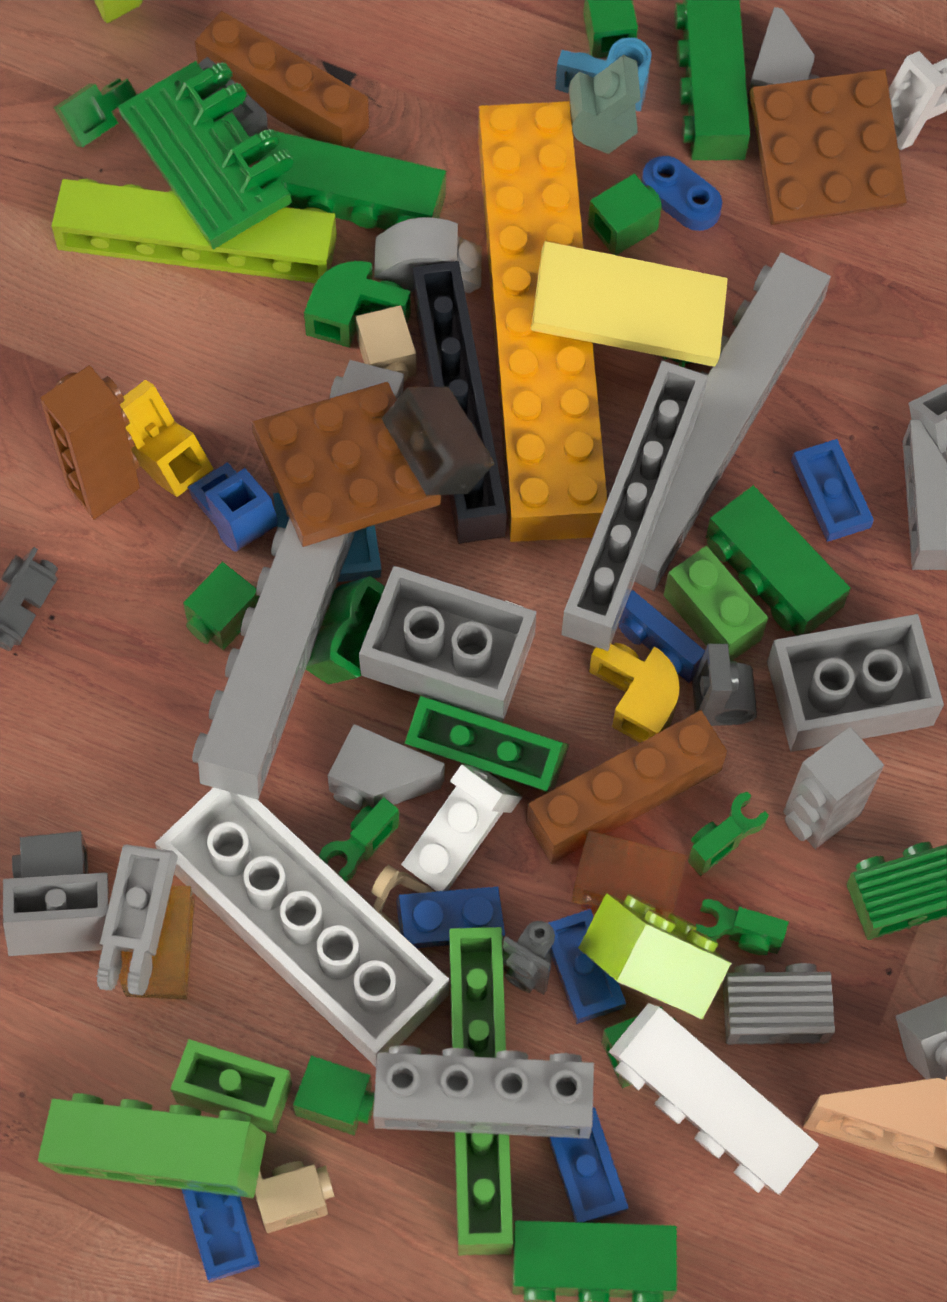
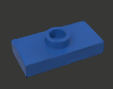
M182 1189L208 1282L210 1283L259 1267V1259L240 1196Z

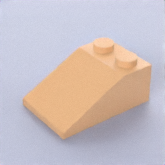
M947 1077L945 1080L933 1078L820 1095L805 1118L803 1128L947 1174Z

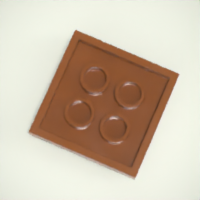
M886 69L758 86L750 90L771 225L901 207L907 203Z
M388 381L252 421V433L302 547L438 506L441 503V492Z

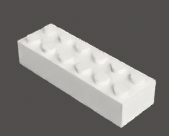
M213 787L155 842L157 849L171 850L178 855L174 874L375 1067L377 1064V1052L389 1053L390 1047L399 1046L449 996V978L257 799Z

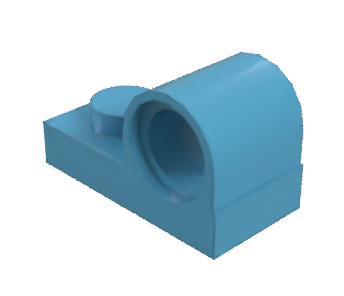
M624 38L615 42L609 51L606 61L594 58L587 53H574L562 50L557 63L555 90L569 93V84L578 72L595 77L624 55L637 61L641 100L635 104L636 111L641 112L648 86L651 51L643 41L637 38Z

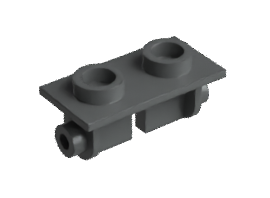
M35 547L23 559L15 555L1 577V580L8 585L0 597V647L7 651H11L14 645L21 644L24 635L36 617V614L21 606L22 602L25 600L39 609L58 580L55 575L58 571L56 565L44 559L39 564L32 560L38 550Z
M534 921L526 927L517 942L508 937L503 941V970L507 972L505 978L515 987L527 993H531L533 989L543 995L547 992L552 960L550 949L555 941V932L550 924L544 921Z

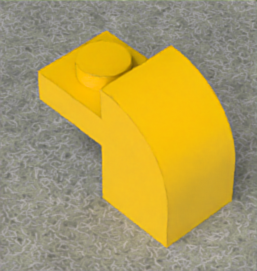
M144 380L123 396L124 402L120 406L130 422L126 426V430L135 443L131 451L137 458L140 466L157 484L178 497L188 489V486L200 480L214 469L194 433L175 422L152 383Z
M621 643L611 644L608 651L596 647L591 655L589 672L625 692L615 709L612 727L639 743L667 729L674 717L680 687L678 674L670 659L656 647L652 649L645 662L639 659L634 650Z

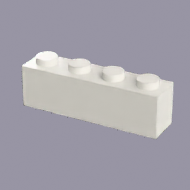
M648 1003L609 1051L620 1062L614 1070L637 1090H640L644 1084L650 1087L660 1096L654 1104L678 1125L686 1118L700 1130L694 1139L718 1159L724 1152L739 1164L734 1173L757 1193L765 1186L780 1195L819 1146L817 1142L658 1006Z

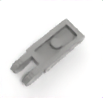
M126 844L122 847L100 941L103 948L96 976L99 989L111 991L115 989L122 967L121 951L133 953L127 980L130 994L143 995L146 989H148L147 986L153 969L152 956L156 955L178 855L174 851Z

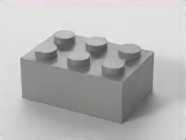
M393 566L359 652L361 676L503 722L535 636L537 611Z
M918 614L777 639L773 642L767 660L790 752L825 746L848 727H851L861 739L934 726L944 706Z

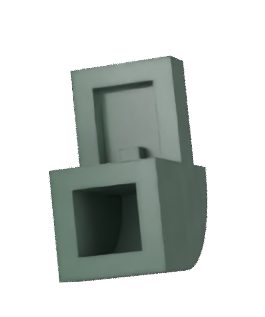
M622 55L595 77L578 72L569 84L572 131L581 143L609 154L638 133L635 104L641 100L636 60Z

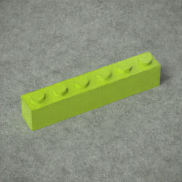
M62 179L52 221V230L57 249L62 251L316 283L326 271L331 269L337 239L334 213H326L318 208L295 209L284 207L229 241L212 249L172 190L169 192L147 190L133 184L124 186L101 184L92 179H79L78 181Z

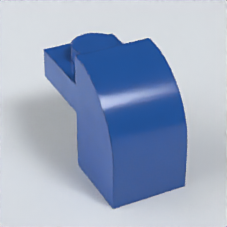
M227 462L188 486L192 499L216 526L220 539L234 552L242 549L278 525L271 497L246 468L237 473Z

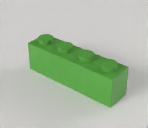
M81 1093L73 1094L72 1101L52 1099L38 1162L58 1174L254 1198L266 1134L250 1122L251 1117L246 1114L223 1110L219 1112L218 1118L201 1116L200 1110L184 1105H170L169 1112L154 1111L151 1104L133 1099H122L120 1106L103 1105L104 1100L102 1098Z

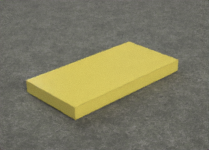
M545 241L541 251L531 330L715 367L720 358L728 278Z

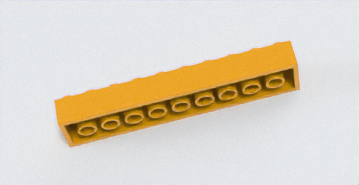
M570 101L479 106L478 141L510 542L592 538L607 502L593 343L531 330L541 251L544 242L547 241L584 249Z

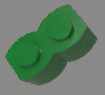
M368 576L342 584L334 590L306 667L308 672L328 685L361 676L359 652L385 589L383 584Z

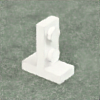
M920 51L908 55L890 85L889 93L899 150L907 148L914 143L926 120L947 111V58L932 65Z
M461 765L450 780V782L456 785L455 789L401 864L435 891H448L502 813H512L522 798L520 794L488 771L468 765Z

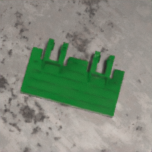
M194 61L118 106V109L126 124L212 249H215L292 203L290 194L280 179L262 190L261 188L289 171L293 167L295 159L288 150L284 149L249 167L252 163L266 156L267 153L275 150V147L280 142V138L270 128L249 137L231 112L245 101L247 97L246 90L241 83H232L227 88L219 90L220 87L228 84V81L233 76L229 66L222 62L203 71L197 61Z

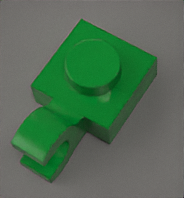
M117 78L106 85L101 92L96 84L89 83L53 108L76 146L84 147L119 123L112 111L136 96L137 93L129 79L121 81L120 78Z
M749 792L741 793L734 799L729 817L718 826L713 821L708 823L691 839L694 845L691 848L688 863L700 876L736 849L740 841L745 837L759 832L765 826L769 817L766 811L754 819L746 818L741 812V809L750 802L752 796Z
M385 797L374 808L370 805L365 806L350 825V829L353 830L350 833V839L347 841H333L326 844L320 851L319 858L328 864L330 859L335 856L344 857L347 860V864L340 870L338 875L345 882L349 881L356 874L360 863L363 860L367 861L399 826V809Z
M704 899L700 911L713 915L716 918L717 924L713 927L696 924V930L715 941L724 935H730L729 940L738 942V946L742 950L763 956L767 955L768 952L778 954L784 941L789 921L743 907H739L738 911L725 907L719 901Z

